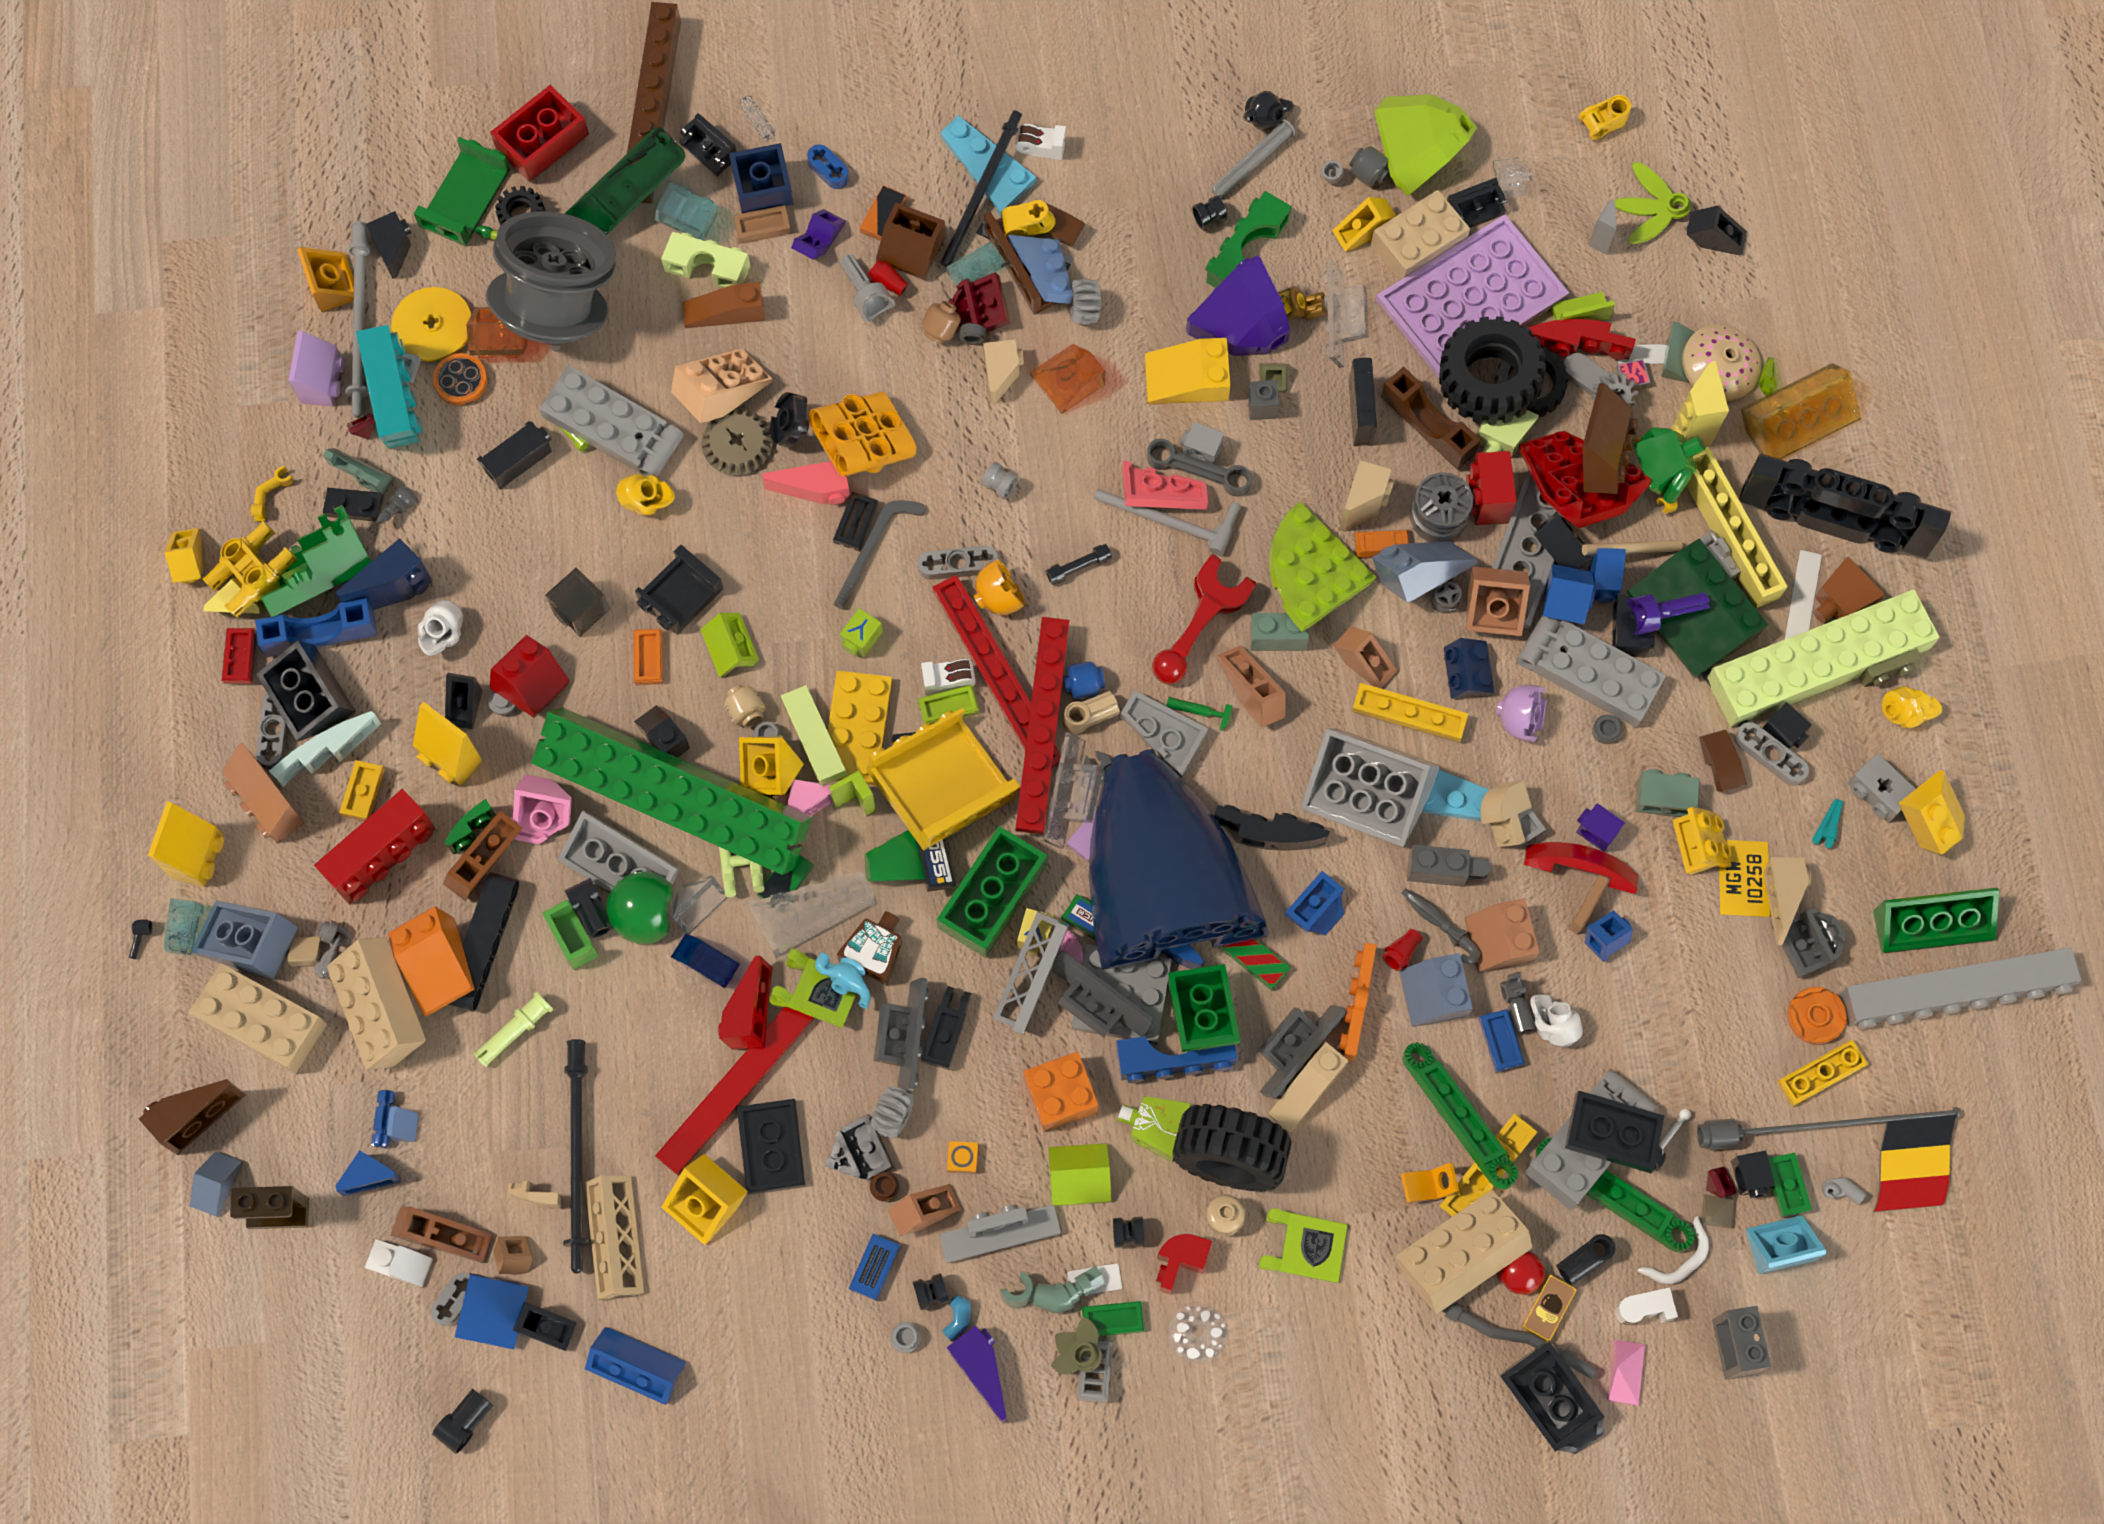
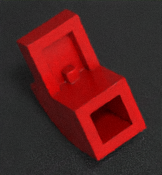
M1180 1234L1167 1240L1157 1256V1259L1168 1262L1167 1266L1161 1264L1156 1282L1161 1283L1159 1291L1171 1295L1179 1266L1202 1274L1212 1241L1192 1234Z

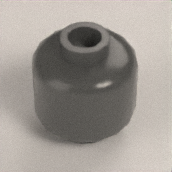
M1372 146L1365 149L1360 148L1349 164L1352 167L1351 174L1367 186H1373L1377 181L1382 184L1389 174V169L1387 168L1388 158Z

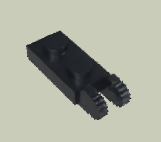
M950 986L946 988L941 1006L938 1005L921 1057V1062L946 1070L950 1068L971 997V993L965 991L961 996L958 1011L948 1008L954 996V988Z

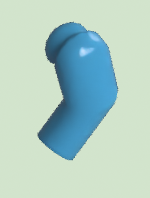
M961 1295L951 1299L950 1307L953 1309V1321L942 1330L943 1334L951 1342L971 1323V1304L968 1299Z

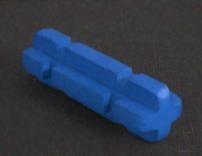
M381 1090L377 1095L379 1107H376L373 1125L375 1134H372L371 1145L377 1148H385L389 1145L390 1137L386 1134L391 1104L395 1102V1092L391 1090Z

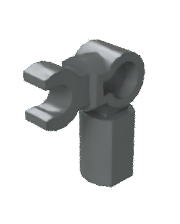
M1520 972L1508 975L1507 981L1500 983L1502 996L1506 1003H1510L1508 1010L1517 1035L1530 1032L1536 1028L1528 1002L1523 1000L1526 987H1524L1520 979Z

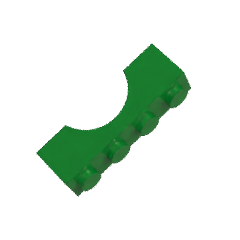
M1264 191L1260 198L1256 197L1248 209L1249 213L1246 218L1241 217L1234 228L1235 233L1231 238L1226 237L1220 247L1221 252L1217 258L1212 257L1205 268V271H1207L1206 283L1215 288L1219 286L1236 266L1244 260L1242 250L1251 241L1258 238L1276 239L1290 220L1292 206L1267 191Z

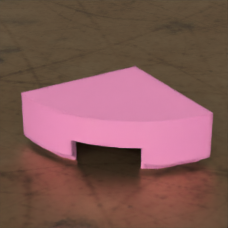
M1067 931L1059 952L1063 950L1083 965V948L1076 936Z

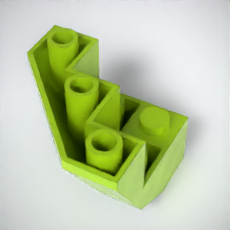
M1432 94L1385 97L1374 111L1384 153L1388 158L1387 164L1390 176L1394 180L1395 185L1407 196L1447 164L1471 139L1477 129V126L1461 107Z

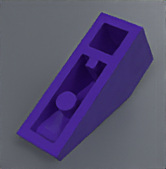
M975 1325L949 1345L947 1350L1001 1423H1004L1007 1417L995 1352L992 1347L995 1341L985 1328L980 1331Z

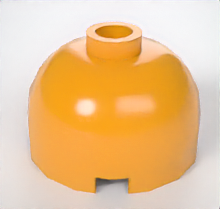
M999 559L988 563L978 573L975 583L977 594L974 595V598L981 609L987 607L994 614L1009 615L1025 606L1026 601L1017 583L1014 584L1010 578L1012 574Z

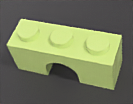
M672 232L661 258L665 272L689 279L696 266L700 264L714 266L712 271L714 286L720 288L733 284H743L750 268L748 253H745L742 249L724 247L713 240L703 241L688 233L679 234Z

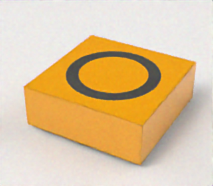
M949 1141L947 1172L976 1174L978 1143Z

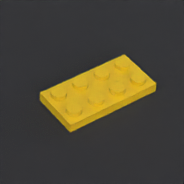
M837 670L827 731L843 763L847 776L859 770L867 785L877 786L866 769L870 756L876 750L883 748L892 677ZM844 776V777H842V778H840V779H837V780H835V781H840V780L846 778L847 776Z

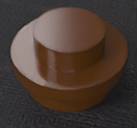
M881 1172L875 1175L870 1182L872 1196L881 1202L893 1200L899 1192V1182L895 1175L889 1172Z

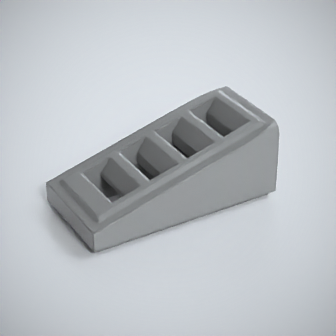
M1098 1341L1097 1343L1101 1350H1106L1105 1356H1102L1101 1362H1105L1104 1368L1097 1367L1091 1372L1080 1371L1077 1401L1108 1402L1112 1342ZM1088 1355L1086 1357L1085 1362L1089 1360L1091 1355ZM1086 1373L1104 1374L1103 1380L1085 1378ZM1085 1384L1103 1386L1102 1392L1084 1390Z

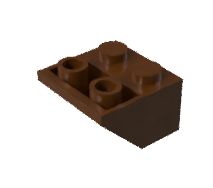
M896 202L885 223L876 262L879 259L884 262L888 261L893 268L925 280L946 237L945 220Z

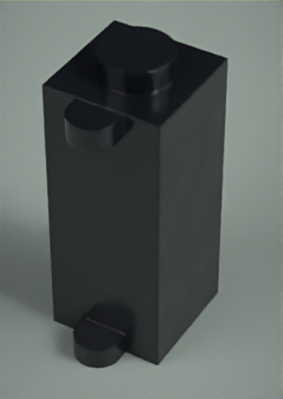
M528 421L522 429L483 457L479 456L477 461L500 490L552 452L549 441L552 439L543 427L538 429L532 421Z

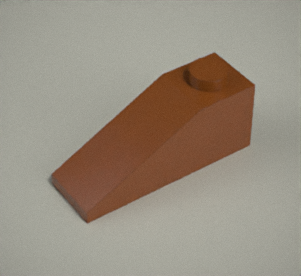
M760 282L733 284L684 301L685 328L765 321Z
M499 811L449 870L443 885L466 901L523 828Z
M411 1206L400 1207L390 1236L483 1263L492 1234Z

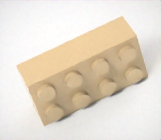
M386 937L358 939L327 965L330 979L335 987L339 1003L343 1008L349 1029L352 1032L366 1070L393 1067L426 1041Z
M222 963L219 964L189 1011V1014L199 1022L294 1074L298 1072L327 1025L319 1016Z
M1491 1190L1397 1254L1396 1258L1401 1274L1432 1311L1438 1314L1533 1247L1527 1227L1499 1196Z

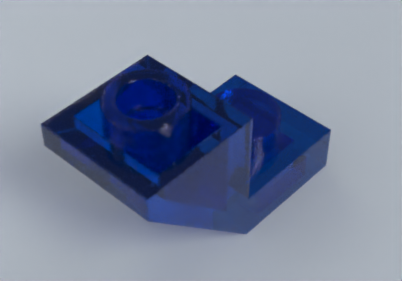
M685 933L671 955V958L676 962L694 970L708 981L724 989L740 966L737 961Z

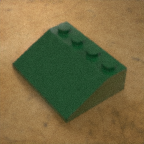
M1700 538L1678 551L1627 590V594L1631 598L1652 594L1657 603L1706 592V596L1710 600L1708 602L1709 609L1661 619L1660 629L1657 631L1694 679L1756 639L1768 626V623Z

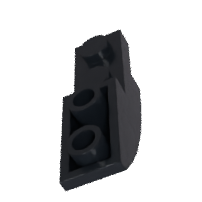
M1217 805L1214 814L1220 826L1238 832L1236 843L1266 850L1290 851L1322 846L1326 844L1330 832L1325 830V827L1319 823L1309 822L1307 824L1298 821L1296 816L1289 813H1275L1272 823L1267 822L1265 817L1258 814H1251L1250 816L1241 813L1240 809L1232 805H1224V807Z

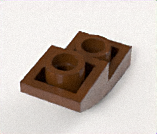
M1047 204L1049 211L1055 217V225L1046 234L1053 240H1059V242L1073 247L1085 223L1069 213Z
M1727 730L1699 736L1705 764H1711L1716 790L1723 792L1746 785L1747 782L1741 761Z

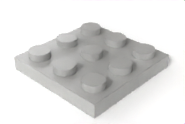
M1086 944L1083 966L1097 974L1103 981L1115 990L1120 991L1126 998L1144 1009L1154 1018L1145 1037L1150 1044L1157 1045L1168 984V973L1170 972L1172 959L1158 957L1156 960L1102 970L1097 946ZM1073 1016L1071 1030L1098 1034L1077 1017ZM1120 1021L1107 1035L1121 1039L1140 1037Z

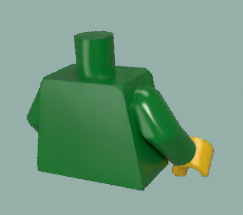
M1652 427L1642 437H1635L1633 446L1644 474L1651 479L1649 485L1651 491L1663 495L1662 498L1656 500L1657 505H1665L1662 511L1665 514L1676 511L1679 495L1691 479V474L1697 470L1693 456L1704 451L1705 446L1698 435L1686 441L1684 435L1672 429Z

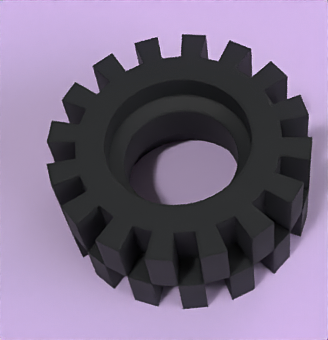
M516 186L511 187V193L506 189L503 192L504 198L499 196V203L495 205V212L500 226L512 218L511 211L518 206H528L531 212H546L540 195L537 192L534 193V190L530 187L526 191L525 186H520L518 191Z

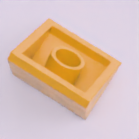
M299 247L297 249L311 293L321 312L354 301V277L346 253Z

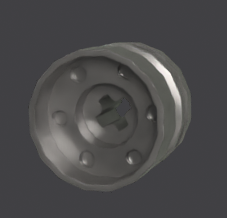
M1440 472L1432 474L1421 481L1416 490L1410 512L1413 530L1420 538L1428 542H1451L1462 534L1473 506V495L1470 487L1462 478L1452 473Z

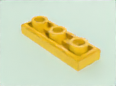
M1852 1039L1779 1079L1777 1083L1793 1107L1864 1068L1868 1063ZM1820 1068L1827 1072V1076H1823L1820 1073Z

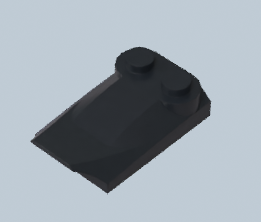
M1550 1340L1536 1347L1500 1374V1377L1555 1452L1567 1451L1576 1454L1604 1434V1414Z

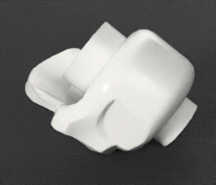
M446 600L436 602L426 611L423 621L418 624L419 646L426 655H436L445 650L446 647H452L459 641L463 614L455 603Z
M1534 995L1531 997L1530 1004L1535 1016L1534 1023L1539 1036L1543 1040H1548L1556 1046L1569 1047L1581 1038L1583 1028L1580 1015L1571 1009L1569 1004L1552 1001L1550 995Z

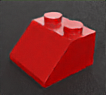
M527 634L491 668L490 689L533 718L570 681L550 650Z

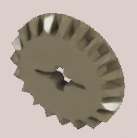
M735 408L724 417L707 423L701 442L703 454L714 469L724 474L744 475L760 468L771 453L773 444L770 435L771 430L765 420L761 419L757 413L753 414L747 409L740 411ZM731 435L736 438L743 437L741 439L743 448L736 443L731 445Z

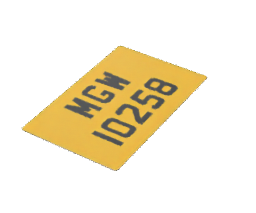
M1725 840L1731 849V866L1727 868L1719 867L1720 914L1770 917V906L1763 874L1769 861L1768 842Z

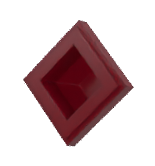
M369 413L347 423L350 434L369 440L375 420L372 414Z
M1724 1166L1708 1171L1706 1191L1719 1198L1737 1194Z

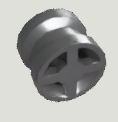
M1448 580L1435 587L1431 598L1434 609L1443 614L1453 612L1458 607L1462 596L1460 586L1456 582Z

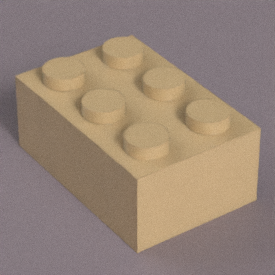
M1436 190L1375 229L1371 247L1396 278L1401 280L1468 238L1470 228L1439 190Z

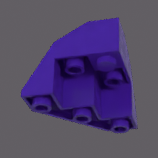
M1259 255L1252 259L1246 258L1242 260L1204 302L1190 314L1186 324V332L1189 336L1196 339L1227 338L1228 354L1233 356L1266 355L1288 342L1290 327L1284 304Z

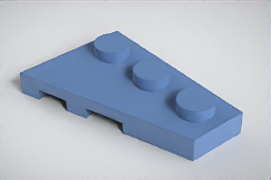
M1009 235L1007 240L1018 254L1021 264L1026 266L1031 273L1030 279L1044 301L1070 304L1073 293L1059 240Z

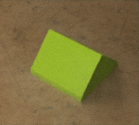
M1107 1143L1048 1147L1052 1205L1067 1206L1111 1203L1110 1165Z

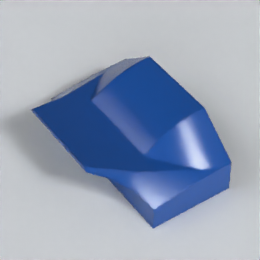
M1321 871L1286 910L1284 915L1306 933L1313 931L1326 935L1345 913L1341 900L1344 888L1325 872Z

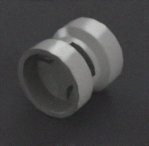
M994 462L985 472L981 485L987 489H994L999 497L1006 499L1015 489L1019 477L1012 472H1006L1002 465Z

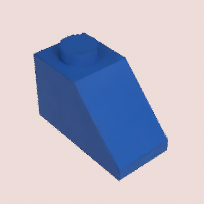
M1597 548L1588 567V571L1593 572L1594 600H1597V602L1610 603L1620 594L1626 549Z

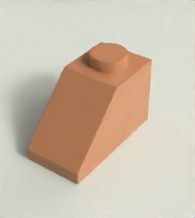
M1350 626L1333 645L1345 664L1374 687L1382 689L1397 672V669L1372 632Z
M950 1184L910 1194L888 1209L899 1236L921 1231L962 1211Z

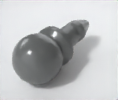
M408 487L397 489L394 496L388 500L389 505L379 514L377 523L387 522L396 513L402 514L405 509L412 507L416 500L414 491Z

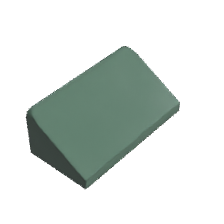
M1673 322L1670 328L1661 377L1688 382L1682 365V354L1685 344L1695 331L1678 322Z

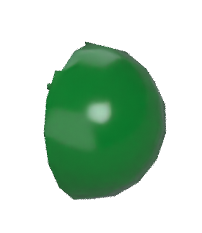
M650 871L633 872L619 880L609 893L606 904L607 916L613 930L626 941L639 945L654 944L667 937L670 927L667 909L673 895L672 884L661 875Z

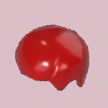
M1528 1251L1497 1272V1278L1508 1291L1514 1294L1529 1295L1537 1291L1544 1282L1545 1268L1538 1256Z

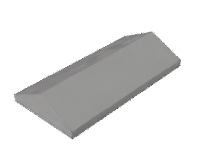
M585 810L581 812L557 859L587 879L591 878L594 883L609 892L622 878L633 872L641 871L659 874L673 886L679 870L675 865Z

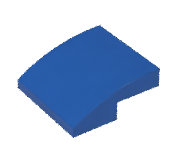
M470 1273L455 1331V1338L514 1350L518 1333L512 1330L522 1304L526 1302L529 1285Z

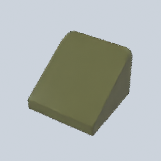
M1259 363V381L1277 380L1278 392H1287V363Z

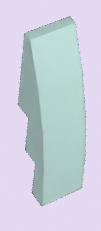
M372 711L343 721L316 735L292 751L270 769L269 772L284 787L303 768L313 774L332 755L341 762L379 727L381 722Z

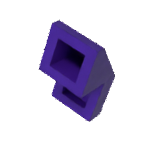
M825 209L812 214L806 233L794 238L791 248L813 260L825 255L844 227L846 220Z

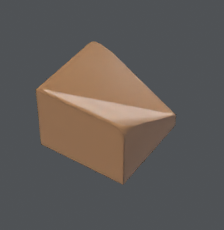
M527 1236L497 1238L493 1254L498 1273H527L533 1259Z

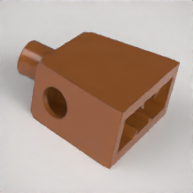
M1847 557L1816 594L1815 598L1821 605L1813 611V614L1821 623H1825L1831 617L1836 620L1879 603L1885 593Z

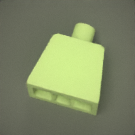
M1527 410L1526 414L1520 418H1517L1515 415L1513 420L1507 423H1503V420H1498L1497 425H1488V420H1483L1478 437L1481 439L1480 445L1484 446L1482 453L1510 451L1512 457L1518 450L1519 444H1522L1533 431L1539 415Z

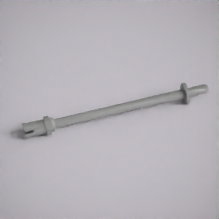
M356 221L351 224L352 243L349 245V253L354 256L352 386H348L345 389V394L352 398V415L355 418H360L363 414V398L369 396V391L367 387L363 386L364 368L356 331L364 330L365 257L370 254L371 247L368 244L366 222Z

